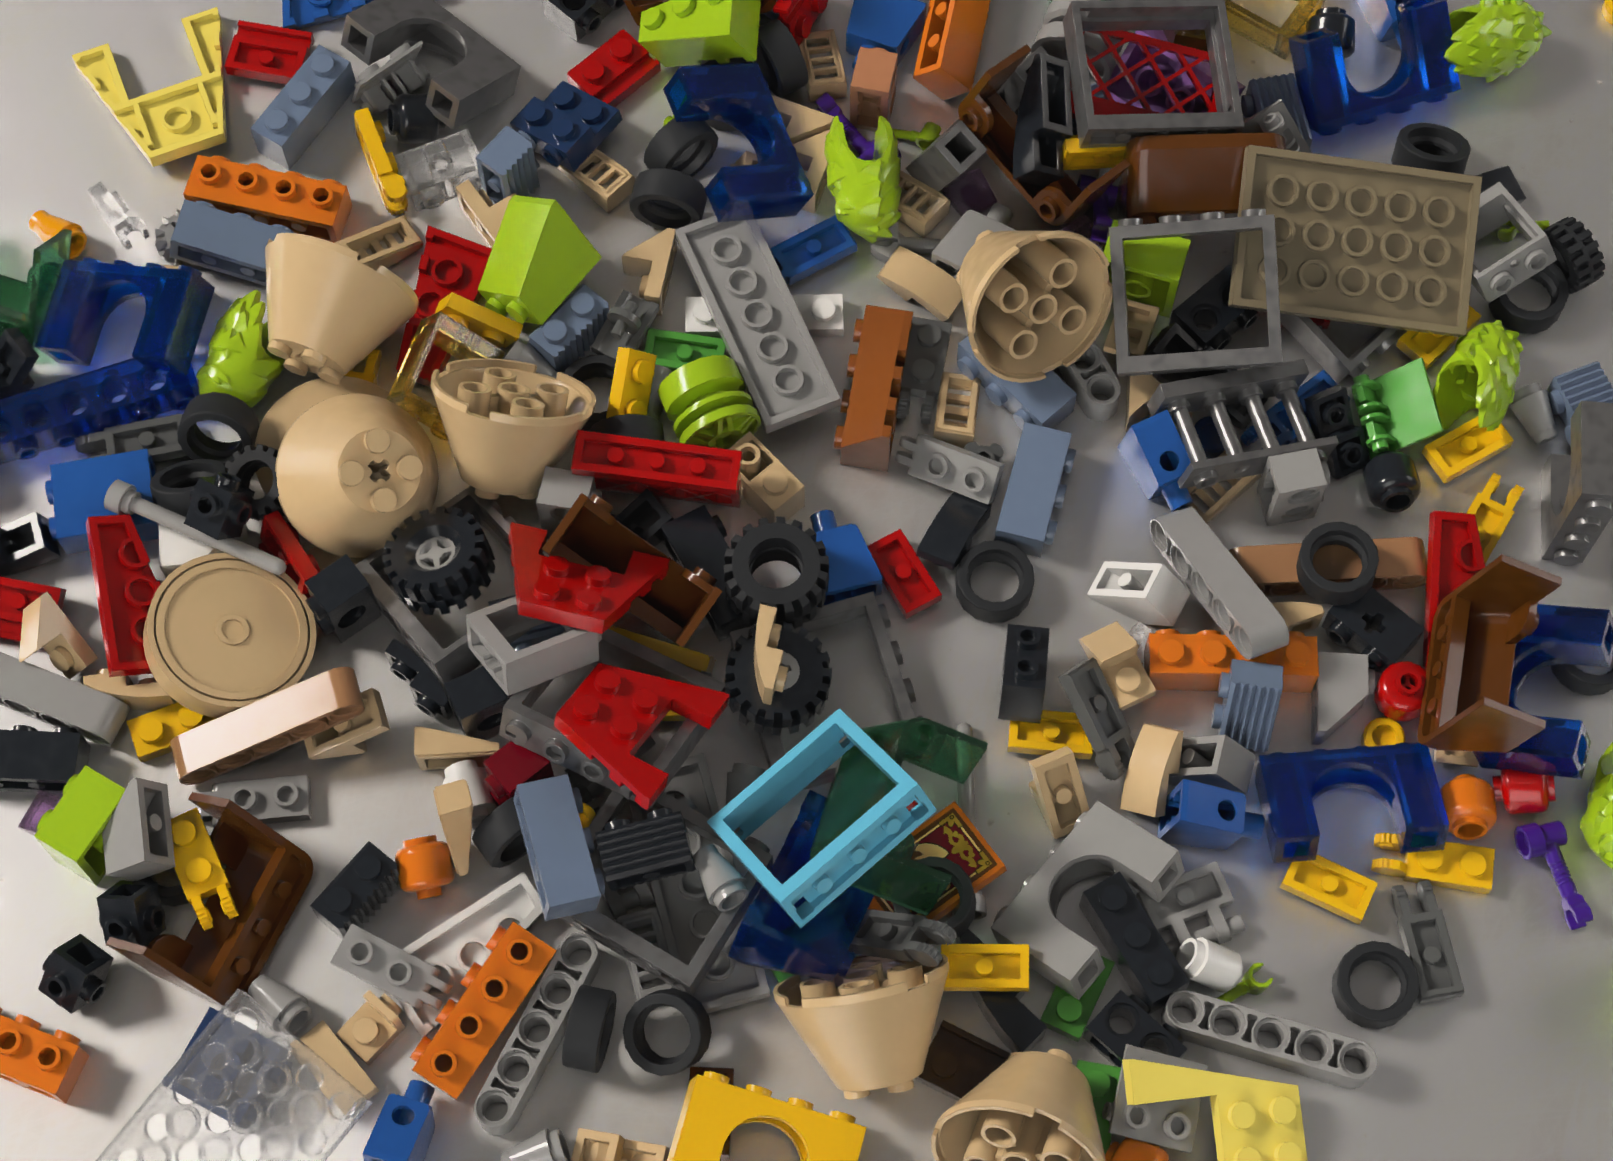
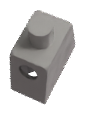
M999 203L992 205L987 216L974 210H967L934 248L931 262L956 279L964 257L975 244V240L980 233L986 230L993 232L1016 231L1008 226L1013 217L1012 211Z

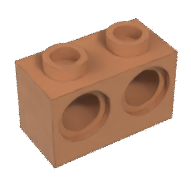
M878 47L859 48L850 85V123L855 128L875 132L878 128L879 116H883L890 123L896 97L898 53L889 52Z

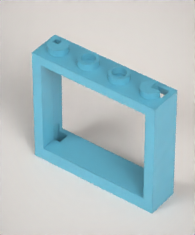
M839 708L711 817L707 823L783 910L802 928L934 814L937 809L920 785ZM844 736L847 737L844 741H842L841 743H839V741H840ZM855 745L897 786L786 882L781 884L742 841ZM913 801L917 802L918 804L910 811L906 808ZM739 827L740 830L734 833V831ZM804 897L806 901L796 909L794 904Z

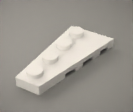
M524 871L402 949L439 969L441 972L437 978L452 986L448 995L433 987L431 988L429 994L443 1001L440 1010L425 1003L418 1010L397 999L421 1038L424 1035L428 1036L439 1025L435 1019L447 1001L452 999L457 1003L467 988L460 984V982L474 962L481 966L484 964L492 952L485 946L499 925L507 929L514 921L528 930L543 914L538 893Z

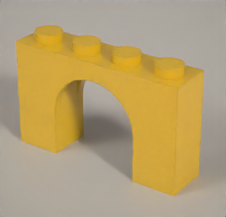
M705 1071L703 1076L697 1074L689 1082L667 1161H720L724 1144L736 1127L746 1123L760 1122L770 1124L783 1131L795 1145L800 1161H858L867 1127L855 1124L856 1118L850 1114L830 1111V1114L826 1115L814 1111V1104L808 1101L788 1098V1101L785 1102L772 1098V1091L767 1088L747 1084L745 1089L729 1084L730 1078L723 1074Z

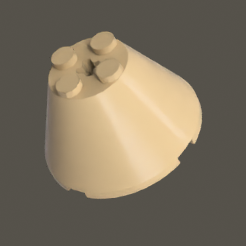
M986 230L977 236L975 244L964 257L961 268L956 275V281L961 287L968 337L972 351L978 361L990 373L1011 382L1039 381L1046 378L1045 373L1054 370L1062 364L1067 368L1089 349L1107 320L1113 299L1112 283L1109 281L1107 268L1110 264L1101 249L1088 238L1070 231L993 232Z
M276 234L274 241L269 239L265 247L268 317L267 350L285 359L283 366L292 373L305 376L307 371L317 374L321 379L329 383L340 384L344 375L414 316L419 306V299L416 293L405 281L384 266L380 265L378 270L375 271L356 261L359 253L349 248L304 234Z
M473 358L456 360L447 363L446 371L439 373V370L435 369L431 377V389L460 477L464 482L475 487L476 496L489 500L499 498V494L515 495L518 498L528 500L537 497L545 466L555 467L576 438L577 430H581L593 414L596 397L592 390L581 381L562 372H557V377L554 378L536 373L537 365L506 359Z
M368 394L338 395L323 400L307 409L286 432L279 447L275 464L279 492L278 499L291 525L304 539L315 547L337 556L347 554L349 558L368 557L376 550L384 548L387 540L395 541L391 533L396 527L401 530L406 528L404 520L411 516L415 521L421 518L419 512L426 509L431 513L438 490L437 459L430 439L414 417L400 406L389 400Z
M942 954L943 959L937 967L924 966L916 960L908 962L873 956L842 960L816 967L818 976L800 982L799 974L783 980L773 989L774 1000L835 1086L843 1090L845 1099L864 1098L871 1094L870 1090L888 1087V1092L890 1093L904 1092L915 1087L913 1079L921 1075L924 1070L949 971L948 958Z
M1050 1049L1047 1053L1039 1051L1012 1052L1006 1062L940 1116L931 1138V1148L936 1161H1106L1089 1082L1085 1075L1072 1064V1057L1060 1049Z

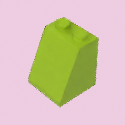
M514 195L507 205L478 291L487 301L485 303L486 308L522 324L527 322L543 325L602 257L557 200Z

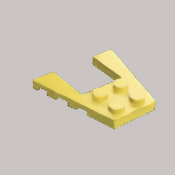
M217 7L181 19L202 75L130 100L108 43L72 55L77 69L153 167L227 142L222 25Z
M1136 1059L1122 1060L1127 1105L1210 1096L1218 1161H1308L1298 1085Z

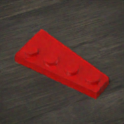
M428 225L424 254H421L418 268L419 276L416 290H413L419 299V306L414 316L406 323L396 370L398 376L431 388L433 371L435 369H438L439 373L444 371L463 332L450 329L444 324V320L434 316L438 303L453 292L478 304L482 296L478 291V287L492 249Z
M1435 510L1430 513L1422 667L1425 670L1427 668L1433 619L1440 602L1485 567L1475 514Z
M130 514L88 517L86 530L109 677L152 674L144 653L143 631L151 601L161 585L160 581L155 579L149 565L150 559Z

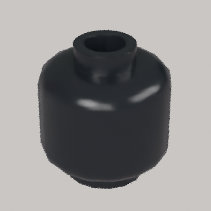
M1338 7L1321 8L1316 11V15L1307 20L1306 53L1311 58L1319 60L1320 66H1339L1342 64V59L1350 57L1355 52V20L1346 14L1345 9Z
M428 93L401 94L396 97L394 104H389L387 111L389 132L391 135H396L399 142L403 144L432 143L437 139L439 129H445L446 124L436 118L425 105Z
M1393 451L1381 452L1370 460L1363 470L1364 482L1370 502L1375 507L1387 512L1396 513L1408 509L1421 492V483L1415 462L1409 455Z

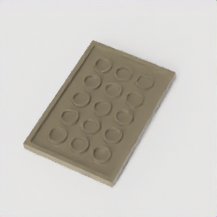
M1256 145L1245 147L1238 217H1241L1242 210L1257 208L1266 209V215L1274 214L1280 314L1454 337L1466 336L1482 177ZM1262 230L1236 232L1228 307L1267 312Z

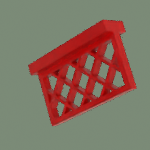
M1086 31L1100 35L1108 48L1092 59H1089L1086 54L1088 70L1099 86L1091 91L1094 115L1158 114L1159 112L1152 111L1145 96L1161 86L1174 105L1163 113H1171L1175 110L1178 113H1186L1182 106L1199 95L1208 109L1207 112H1217L1214 89L1211 99L1206 94V91L1213 87V82L1203 88L1192 70V67L1202 61L1209 62L1207 51L1127 31ZM1110 38L1118 39L1121 41L1113 45ZM1127 42L1137 44L1145 56V59L1127 69L1116 50ZM1147 47L1158 49V51L1151 55ZM1165 51L1174 53L1183 67L1166 79L1154 58ZM1111 53L1122 73L1104 83L1093 63ZM1184 56L1197 60L1189 64ZM1148 62L1159 83L1142 93L1130 73ZM1186 72L1197 92L1179 102L1168 82ZM1124 76L1136 97L1125 104L1114 101L1107 89L1108 86ZM1071 90L1072 119L1076 120ZM1101 91L1106 99L1093 95ZM1139 100L1143 108L1131 105Z
M577 430L571 471L575 475L595 477L596 489L640 495L648 488L660 498L736 508L741 506L740 469L742 451Z

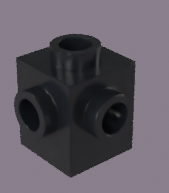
M218 472L217 476L199 477L198 482L190 493L191 503L184 524L216 540L241 537L244 525L252 514L251 503L255 491L241 485L242 479L229 473Z
M120 880L96 898L99 909V922L103 929L105 944L109 937L147 947L156 936L166 930V915L161 905L157 882Z
M79 934L54 949L47 957L42 966V970L45 972L38 990L72 1014L87 1003L92 1005L101 998L107 987V983L104 981L114 958L85 936Z

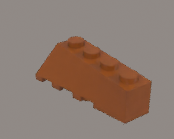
M866 305L864 319H856L853 342L859 343L857 354H850L847 368V377L853 378L851 390H843L840 413L847 415L845 426L837 425L834 440V449L841 450V465L888 472L897 422V409L904 371L903 365L906 361L910 330H912L913 324L912 311Z

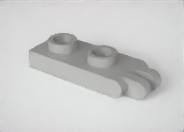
M918 434L917 439L901 436L899 445L913 451V453L897 451L895 461L909 466L907 470L909 475L987 505L994 502L1005 464L925 434Z
M308 775L221 782L213 784L211 792H200V794L229 799L264 824L312 820L311 785ZM198 809L203 821H212L213 827H215L218 820L203 809Z
M351 924L330 961L332 965L420 1010L423 1003L440 1010L443 1001L429 994L431 988L433 987L447 995L452 986L437 978L441 971L436 967L354 924Z

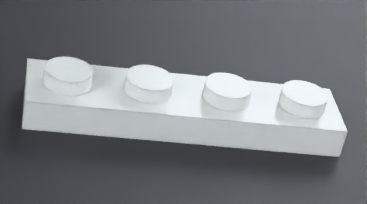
M843 294L792 295L811 337L844 336ZM685 297V333L722 338L704 298Z

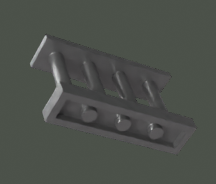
M1304 359L1284 362L1283 366L1255 367L1159 384L1148 401L1147 406L1151 416L1168 410L1171 418L1175 421L1191 463L1177 481L1180 489L1196 486L1197 489H1205L1220 481L1262 474L1268 457L1317 448L1320 461L1328 460V456L1339 443L1336 436L1315 439L1297 396L1300 385L1309 374ZM1276 396L1277 399L1282 400L1299 441L1298 443L1279 445L1261 399ZM1235 403L1246 405L1263 449L1243 452L1225 405ZM1204 409L1206 412H1210L1227 456L1207 459L1190 417V411Z

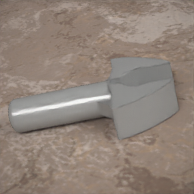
M899 222L889 228L892 233L891 238H877L876 240H886L891 245L886 247L871 245V254L886 264L898 246H902L914 253L932 254L934 248L942 239L905 237L899 232Z

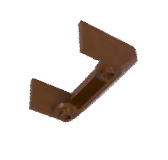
M1026 44L985 72L960 103L958 108L959 120H962L985 146L988 156L1044 221L1054 226L1070 224L1085 214L1131 164L1125 158L1083 191L1064 170V178L1044 187L1013 179V149L1018 116L997 91L1031 52V48Z
M1277 133L1147 135L1136 137L1130 140L1125 148L1123 160L1126 158L1131 165L1120 175L1116 199L1118 220L1141 218L1143 219V224L1159 223V217L1167 215H1194L1207 212L1238 213L1245 147L1256 145L1286 150L1285 138Z
M581 493L542 550L549 556H561L569 562L585 566H603L611 572L625 574L633 551L670 559L667 576L663 580L656 579L652 583L651 590L644 597L637 596L631 602L628 611L683 648L722 593L716 586L713 587L717 579L696 566L693 572L684 568L611 516L610 513L614 509L612 505L594 493L590 499Z
M1502 554L1443 598L1435 612L1432 625L1426 680L1417 734L1420 744L1435 750L1507 753L1545 729V720L1508 705L1516 644L1526 636L1534 633L1539 623L1538 602L1562 585L1561 577Z
M192 792L188 800L218 820L210 838L221 864L226 866L224 871L231 885L228 889L239 916L229 919L224 914L220 905L221 900L217 893L210 896L205 903L213 918V927L204 931L197 917L185 941L176 935L160 934L147 947L109 937L106 945L168 982L213 1003L225 1007H234L241 1004L248 996L249 986L259 976L313 875V862L305 851L233 801Z

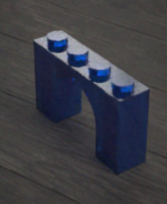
M1411 0L1395 5L1402 47L1400 62L1395 73L1385 84L1370 91L1359 92L1351 85L1346 74L1338 32L1323 27L1288 38L1296 83L1309 128L1321 136L1334 135L1342 131V126L1352 123L1357 125L1375 122L1378 119V115L1387 112L1392 114L1408 112L1413 109V104L1423 101L1427 103L1440 102L1448 98V93L1461 90L1459 74L1453 71L1456 65L1444 58L1446 50L1454 43L1451 40L1452 30L1447 0Z
M758 63L679 67L663 89L676 122L715 120L727 123L739 130L750 141L757 155L758 164L721 167L705 187L718 222L796 216L814 193Z
M88 257L82 258V261L64 260L35 347L58 363L90 366L103 325L109 315L123 302L135 297H145V316L132 357L154 373L187 376L215 287L201 277L202 273L199 270L186 265H180L178 269H170L156 263H146V266H135L126 261L114 260V263L110 264Z
M1538 604L1539 623L1532 635L1526 636L1516 644L1508 706L1520 710L1516 707V697L1520 687L1530 675L1544 667L1555 664H1574L1609 668L1613 655V617L1610 610ZM1535 716L1546 721L1545 729L1507 753L1473 751L1481 768L1496 770L1512 769L1534 774L1582 779L1591 740L1582 720Z
M1403 742L1386 746H1357L1334 750L1316 749L1295 753L1275 752L1269 755L1258 756L1255 784L1262 815H1264L1265 819L1264 825L1273 863L1316 860L1320 831L1313 801L1324 792L1337 788H1354L1368 792L1387 807L1392 817L1401 853L1444 850L1450 824L1427 746L1420 743L1410 744Z

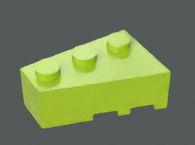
M669 0L641 12L638 42L665 67L701 65L703 60L713 59L719 64L729 63L730 58L741 57L747 62L756 61L761 0Z

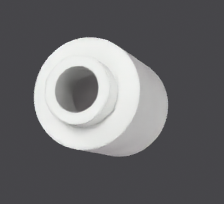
M471 759L456 762L444 770L446 778L443 781V785L462 779L467 781L473 803L472 826L480 824L496 808L494 800L489 793L490 789L484 782L486 778L484 770L478 767L475 760Z
M1203 937L1197 939L1188 938L1181 944L1177 952L1176 960L1188 979L1218 992L1224 993L1229 991L1242 978L1243 966L1239 953Z

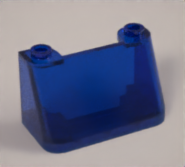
M809 790L801 805L797 820L791 827L770 872L783 884L859 819L862 814ZM898 845L802 928L793 921L762 886L740 924L728 957L745 965L833 982L836 974L845 978L856 955L848 950L884 874L893 877L903 857V853L896 850ZM804 897L794 904L796 909L806 901Z

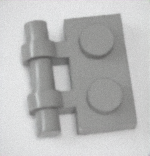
M1217 861L1182 874L1159 903L1143 892H1137V899L1158 932L1170 929L1174 940L1166 944L1174 957L1177 956L1181 944L1188 938L1197 939L1203 937L1220 945L1231 941L1232 935L1245 930L1244 922L1239 914L1225 919L1220 910L1231 905L1234 898ZM1205 915L1209 926L1189 933L1185 922Z

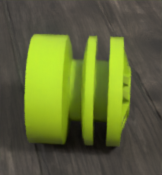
M712 355L686 363L671 372L661 382L657 390L668 419L675 422L673 429L676 437L679 439V443L729 449L749 431L754 435L761 425L760 416L757 409L753 406L751 396L744 392L745 385L734 359L727 355Z

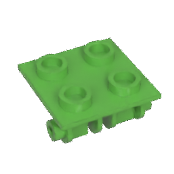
M1423 358L1416 359L1373 380H1370L1367 374L1356 376L1353 379L1354 385H1352L1351 390L1360 423L1364 430L1371 460L1381 452H1397L1444 431Z

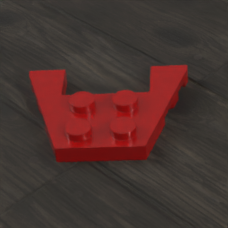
M514 522L510 524L508 540L512 550L511 564L514 566L515 573L514 587L518 615L603 634L630 609L631 602L637 596L644 597L651 590L652 583L656 579L663 580L668 573L670 559L633 551L625 574L611 572L606 567L599 565L585 566L569 562L561 556H543L542 548L547 542L548 530Z
M598 663L556 713L554 727L590 760L596 758L610 771L609 778L619 787L627 786L636 795L635 802L648 810L666 787L669 774L635 757L636 752L670 710L710 730L728 706L730 695L722 691Z

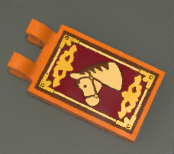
M954 801L917 827L855 881L856 887L846 889L833 902L846 922L865 907L868 910L895 912L891 900L894 882L904 868L912 862L926 857L947 858L960 865L970 877L974 894L1007 870L1001 859ZM930 878L921 881L912 889L908 904L912 914L926 916L927 919L938 921L959 904L960 896L952 882L944 878Z

